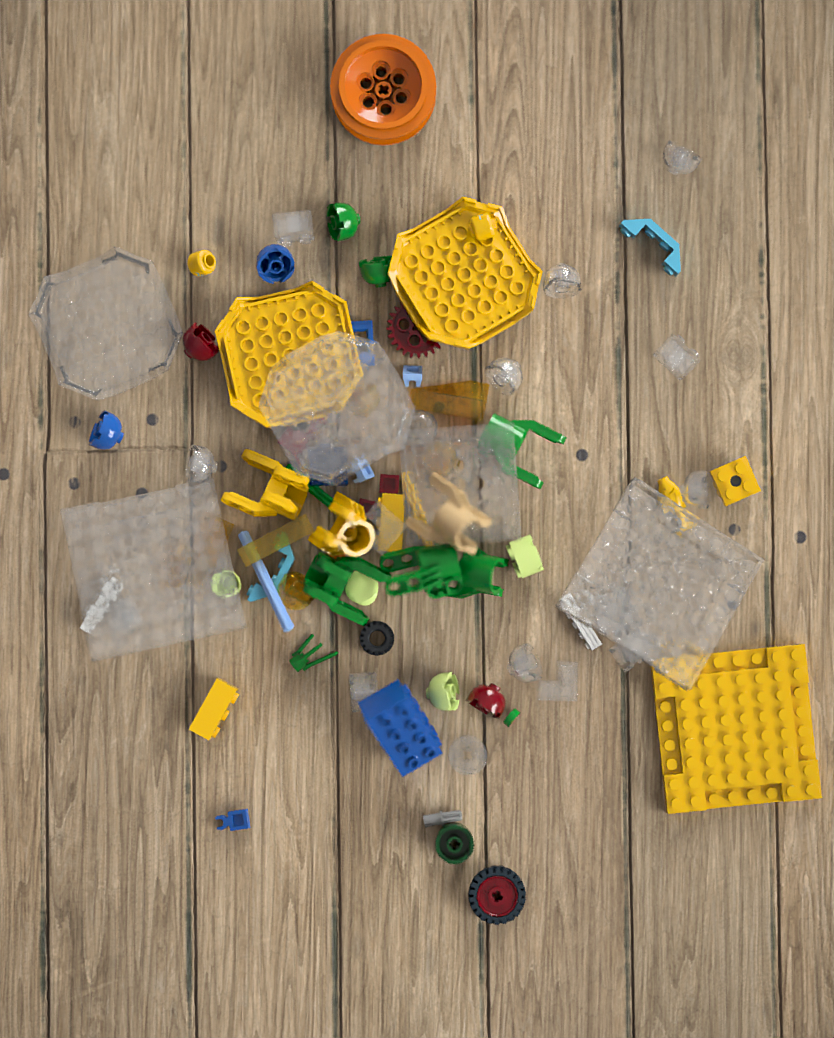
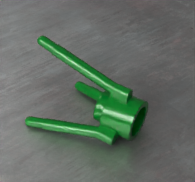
M311 634L298 650L292 654L293 657L289 662L297 672L302 669L306 671L308 668L338 655L339 652H333L308 663V657L323 646L322 643H319L306 654L301 653L314 637V634Z

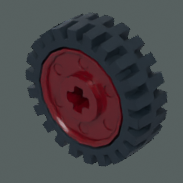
M491 866L484 868L474 876L470 883L468 897L470 906L476 916L489 924L499 925L511 922L516 916L518 917L524 908L526 892L522 880L514 871L503 866ZM500 891L502 897L494 899L493 892Z

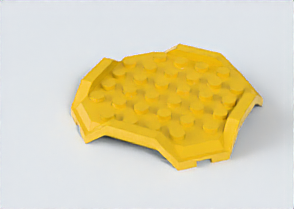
M461 197L436 216L413 229L397 234L388 277L397 297L412 321L428 340L468 350L486 342L533 312L543 271L529 258L513 233L502 206L490 203L484 204L476 202L475 199ZM488 213L491 218L495 217L498 229H495L494 237L478 241L476 237L472 238L468 223H471L472 217Z
M314 281L307 282L294 289L264 296L237 297L229 308V312L215 330L231 406L265 428L287 427L325 418L342 411L364 377L347 301L328 292Z

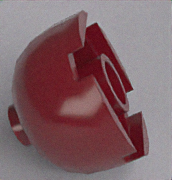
M195 322L183 335L184 353L189 358L207 361L220 351L218 345L216 346L213 342L216 338L202 324L197 326Z
M492 683L489 686L485 684L476 686L466 699L477 710L485 714L493 713L492 717L496 719L501 717L505 708V698L499 692L501 688Z

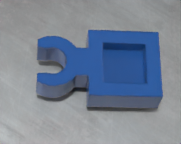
M248 809L227 812L228 817L225 815L215 817V820L221 819L223 821V825L217 827V830L226 829L228 826L230 831L251 828Z

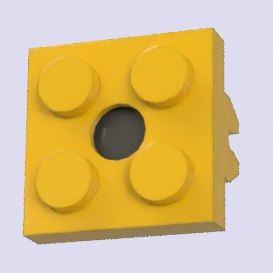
M746 456L709 471L713 479V485L717 489V494L721 497L724 506H728L761 491Z

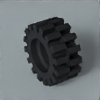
M373 621L365 625L360 633V644L363 650L375 656L387 653L394 644V633L390 626L381 621ZM373 631H380L384 634L385 640L380 646H375L370 642L369 637Z

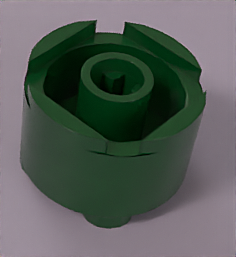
M448 823L442 826L435 838L437 854L449 864L464 862L471 856L474 850L472 833L466 826L460 823ZM453 839H457V842L460 843L456 844L455 848L452 847V844H449Z

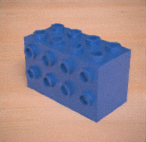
M399 679L358 702L367 725L402 777L443 754L440 748L442 743L437 736L433 725H430L424 711H421L415 697H412L406 684L402 685Z

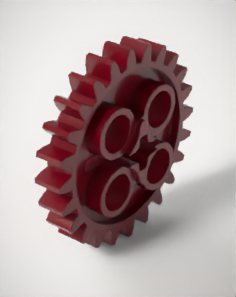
M400 301L401 308L394 306L396 314L390 312L393 320H387V323L392 325L386 328L387 331L392 332L388 335V339L394 338L391 345H398L396 348L397 352L403 349V356L407 352L410 353L411 359L414 354H417L418 359H420L421 354H424L427 358L429 351L434 355L435 347L439 350L441 349L438 344L439 342L431 340L424 342L420 333L417 330L413 331L414 324L407 316L408 313ZM406 320L410 326L408 329L403 330L399 327V323ZM413 336L420 339V343L416 346L409 343V339Z

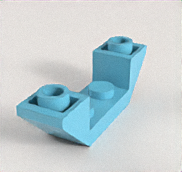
M652 219L623 220L619 226L621 228L620 231L628 238L634 239L644 228L646 230L645 233L651 239L655 238L660 242L659 246L663 250L671 252L662 263L664 271L670 276L674 275L675 277L680 273L679 243Z
M283 531L281 535L277 534L273 541V544H275L274 549L287 555L286 559L282 558L278 565L280 569L278 575H273L272 577L277 592H279L295 561L288 535ZM256 583L255 586L251 585L246 594L249 596L247 600L250 602L267 597L262 585Z

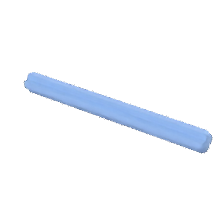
M247 530L240 532L238 537L283 631H291L294 625Z

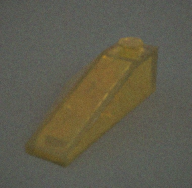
M464 381L414 388L410 392L408 408L483 422L490 384Z

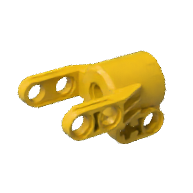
M244 449L241 458L248 465L272 474L259 503L234 492H224L220 500L224 504L254 517L277 516V514H280L295 521L307 498L309 479L304 475L283 467L274 459L255 451Z
M337 491L329 507L331 511L339 515L330 531H327L318 525L314 533H311L307 540L331 556L346 553L351 556L362 555L372 547L374 542L373 528L366 522L363 506Z

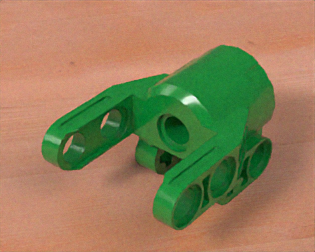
M494 413L477 448L496 458L506 473L541 490L544 482L538 476L512 464L528 430L553 443L564 445L567 437L535 420L509 421Z
M479 547L474 555L463 551L459 561L463 588L459 593L449 595V597L463 599L478 593L502 597L504 589L492 585V574L495 566L501 568L508 567L509 559L488 555ZM436 586L432 587L433 591H437Z
M440 543L432 546H413L385 553L379 559L380 568L385 572L391 573L419 566L420 569L389 578L385 583V590L389 596L396 597L426 589L427 595L430 598L437 599L457 594L463 588L460 565L455 546L452 544ZM404 555L412 556V559L408 562L401 560ZM390 559L393 561V564L386 567L383 565V562ZM412 578L418 579V583L412 586L408 584V581ZM453 580L459 582L457 587L451 588L448 586ZM392 583L399 584V588L396 590H390L388 587ZM436 586L437 591H433L432 587Z
M318 551L303 580V584H305L303 591L326 603L333 612L365 626L369 617L362 610L339 600L354 570L378 582H386L392 577V574L383 571L380 567L360 557H337L334 559Z

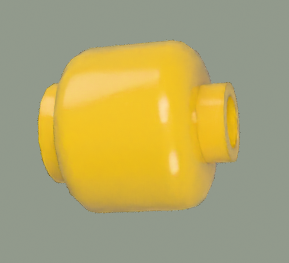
M488 213L472 217L471 223H468L472 238L476 237L478 241L494 237L495 229H498L495 217L491 218Z
M201 250L192 253L188 257L187 265L189 271L194 276L200 277L211 274L214 271L216 260L211 252Z

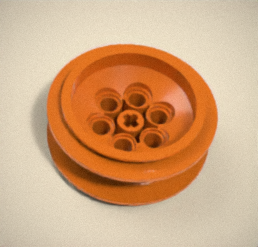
M374 34L363 37L345 49L333 68L330 82L333 108L343 127L359 140L383 146L404 142L421 131L430 119L435 106L436 78L430 60L416 44L403 37L392 34ZM379 70H384L386 75L379 77L376 73ZM397 77H401L404 79V82L402 84H396L394 83V79ZM365 81L371 83V86L367 89L361 87V84ZM380 90H387V95L384 93L380 95ZM399 96H404L407 99L404 103L396 101ZM366 100H371L374 104L371 107H365L363 103ZM388 107L391 109V113L384 115L381 113V110Z

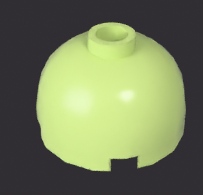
M444 672L434 676L429 683V687L426 688L427 699H430L435 708L442 711L456 710L459 705V700H456V693L460 694L459 684L456 675H451L453 672Z

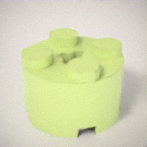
M530 534L511 541L505 546L511 560H515L512 563L518 578L522 577V579L544 570Z

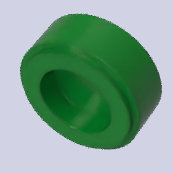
M516 708L513 709L503 721L504 724L509 727L521 712Z

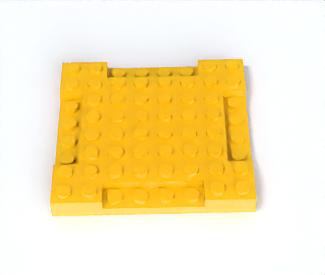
M805 644L650 659L667 814L822 798L808 690L809 676Z

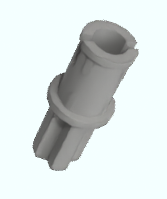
M460 810L423 815L425 828L435 825L445 826V823L461 821L462 813Z

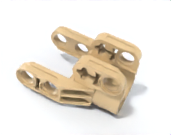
M432 472L428 480L432 486L448 496L446 503L436 511L432 527L423 520H417L410 516L407 518L405 525L425 540L435 543H449L461 551L474 555L478 548L477 543L463 534L462 530L472 522L481 528L483 526L488 528L493 520L478 508L469 504L465 493L441 475Z

